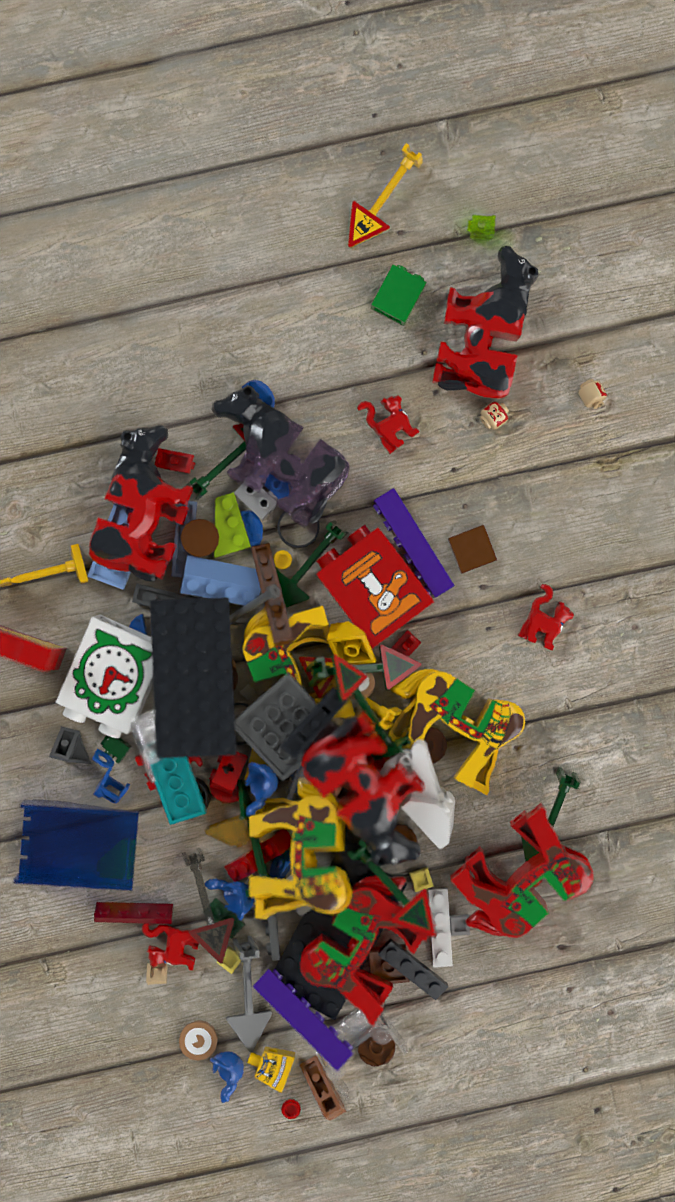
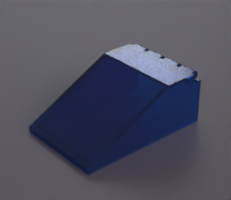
M24 799L20 803V808H24V817H31V820H23L22 836H28L29 839H21L20 855L27 856V858H20L19 873L13 879L14 884L133 891L139 812L54 800Z

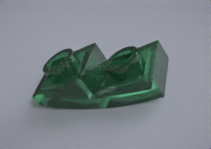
M215 898L203 913L213 923L234 918L229 936L232 939L246 924L242 920H238L235 913L228 911L225 908L226 905ZM228 924L220 926L224 932H226Z

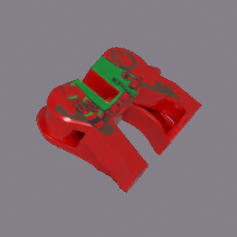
M542 803L538 804L528 813L524 810L510 821L511 827L540 853L522 864L507 881L498 878L489 869L485 860L484 850L481 846L465 857L466 863L451 874V881L470 904L481 909L476 910L465 920V924L468 927L476 928L495 936L518 938L527 934L549 914L546 901L535 890V887L542 883L543 878L548 881L564 901L583 895L590 889L593 883V870L588 859L581 852L560 843L555 829L547 820L546 809Z
M378 876L367 877L352 884L350 903L343 911L333 915V925L352 936L348 943L349 948H345L322 933L304 948L300 965L301 972L308 982L316 986L335 987L340 990L353 1006L364 1013L368 1023L372 1026L375 1025L383 1012V1004L394 988L392 982L358 968L368 955L375 941L378 928H385L395 932L403 939L409 951L415 954L423 940L426 941L430 936L390 921L403 909V905L387 897L394 895ZM403 876L389 877L400 890L406 883V878Z

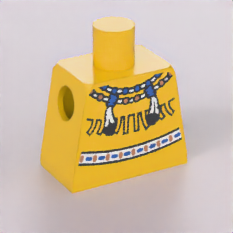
M264 1047L261 1056L251 1052L247 1064L257 1067L255 1072L256 1079L282 1093L295 1059V1052Z

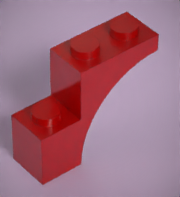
M279 829L260 843L265 864L291 847L292 837L286 829ZM253 848L224 866L229 877L234 882L258 871Z

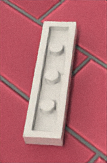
M448 888L428 889L433 920L436 922V936H431L433 967L453 966Z

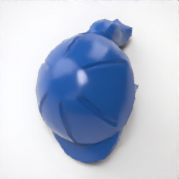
M254 762L248 764L249 774L245 785L250 784L251 792L256 797V801L246 809L248 817L254 816L257 810L263 808L266 798L270 797L277 789V774L265 764H256Z
M209 879L204 883L210 890L220 889L224 891V898L229 904L225 908L236 913L240 921L254 904V897H246L245 890L250 887L243 882L235 881L230 883L220 879Z
M226 1051L210 1059L213 1063V1073L218 1070L221 1078L227 1082V1085L220 1093L222 1103L230 1101V1096L236 1090L237 1083L244 1073L242 1059L236 1053Z

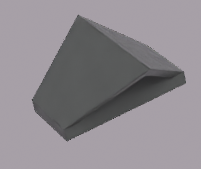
M61 726L49 757L66 762L91 764L80 731Z

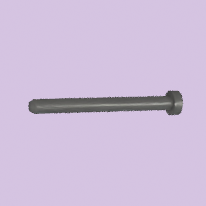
M275 584L268 586L265 593L231 614L230 624L268 599H275L280 596L279 587Z

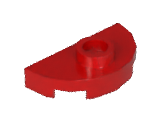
M210 780V792L216 800L227 804L239 801L238 786H235L232 795L212 787V780Z

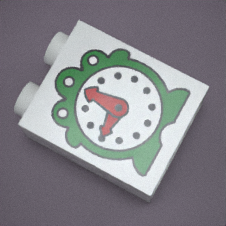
M103 615L93 616L56 701L57 704L65 707L63 715L80 723H84L86 717L100 722L98 730L113 738H120L122 732L125 734L130 733L135 728L153 686L151 636Z

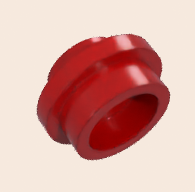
M288 1099L282 1104L281 1111L287 1119H295L300 1114L301 1106L295 1099Z

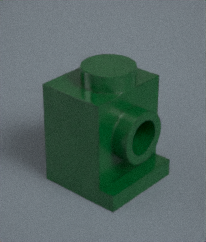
M108 735L100 743L105 749L104 752L111 758H117L115 762L118 764L122 762L132 748L123 739L113 738Z

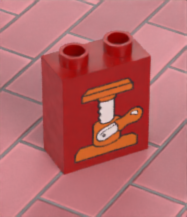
M363 525L347 537L352 545L351 548L341 555L333 548L316 561L322 569L316 573V576L353 625L365 633L370 647L373 649L435 601L380 528L377 527L370 532L367 526Z

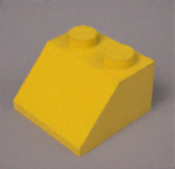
M349 621L331 623L327 641L333 654L353 665L376 663V658L362 630Z

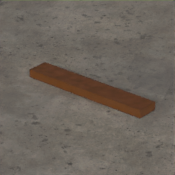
M270 543L251 547L262 594L272 584L277 585L281 592ZM281 592L277 598H270L264 602L275 647L294 642Z

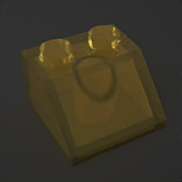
M240 814L210 824L205 829L206 835L229 846L236 845V848L248 844L247 842L250 840L247 820H241Z

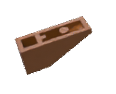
M317 1055L301 1063L302 1072L324 1118L331 1121L347 1112Z

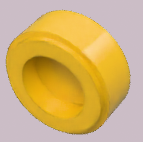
M280 550L275 553L273 559L278 569L284 570L291 566L292 556L289 552Z

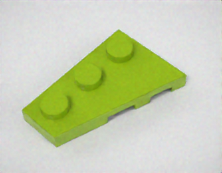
M234 492L216 497L215 527L219 533V543L214 551V558L250 548V542Z

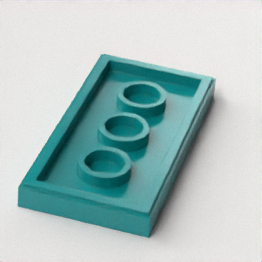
M156 748L144 753L170 825L207 813L188 757L156 759Z

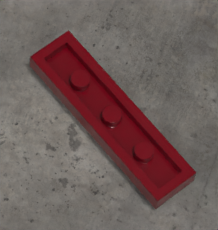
M96 902L94 922L172 924L174 906L168 903Z

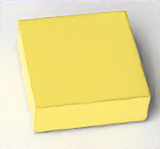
M428 867L409 873L415 892L434 887Z
M228 946L223 962L219 963L217 961L216 963L232 974L241 963V960L236 951Z

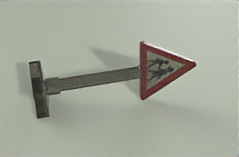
M197 848L198 854L193 853L187 857L186 853L183 852L182 857L186 867L190 866V870L194 874L207 924L189 930V934L222 964L234 918L214 922L201 873V862H204L205 858L202 850Z

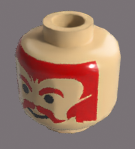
M590 379L580 385L578 394L585 407L597 409L604 404L603 401L606 399L607 393L600 381Z
M493 401L481 410L480 420L487 429L496 430L508 421L507 413L509 410L504 403L499 404Z

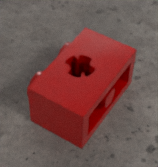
M237 751L236 755L219 756L217 762L220 764L217 770H212L209 777L212 780L211 786L232 795L248 756ZM227 767H230L231 770L228 772V774L224 773L225 769H227Z

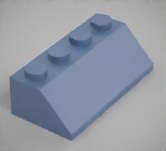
M187 555L180 593L203 598L229 597V603L244 606L259 597L261 588L256 569Z

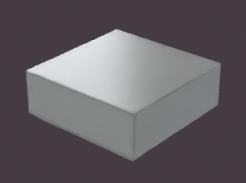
M469 914L449 915L451 936L470 935V927L465 924Z

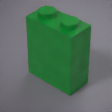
M392 265L371 304V309L405 326L427 282L418 274H410L401 265Z

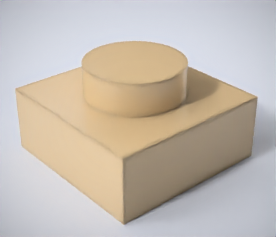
M147 963V985L167 983L168 965L166 963H161L157 967H152L150 963Z

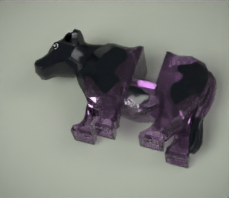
M247 385L224 399L216 400L211 409L216 417L228 418L244 425L246 453L239 466L230 468L227 471V476L240 485L244 483L259 493L262 485L266 483L267 477L271 474L277 480L288 483L292 489L289 496L278 499L276 505L290 515L295 508L301 506L292 514L290 519L303 528H306L309 522L312 524L317 522L324 512L327 501L343 486L349 475L350 466L345 457L322 439H319L303 464L300 462L301 459L295 454L291 453L289 455L288 453L301 436L304 427L293 422L283 412L264 403L260 399V395L251 386Z

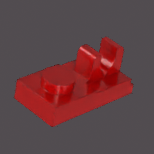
M158 448L154 465L160 469L190 474V471L194 470L195 462H193L194 455Z
M407 630L390 649L409 657L422 642Z

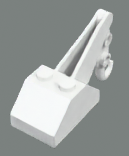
M416 740L412 749H403L402 753L396 754L386 761L380 773L382 776H385L390 769L395 768L398 762H401L406 769L412 765V771L414 770L424 781L425 790L421 793L415 791L409 793L403 800L401 808L439 849H442L450 841L454 825L455 799L451 792L439 786L426 742Z

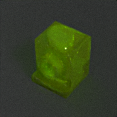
M472 215L471 220L467 222V231L470 232V238L492 240L495 233L496 215ZM478 223L484 224L485 226L481 228L478 226Z

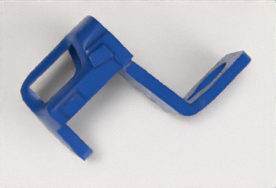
M97 749L92 759L101 766L108 768V770L98 783L93 795L98 798L103 797L116 804L127 792L130 784L127 783L123 786V784L109 776L115 762L108 754ZM99 756L104 757L107 762L102 761ZM111 785L119 790L120 793L117 796L105 787Z

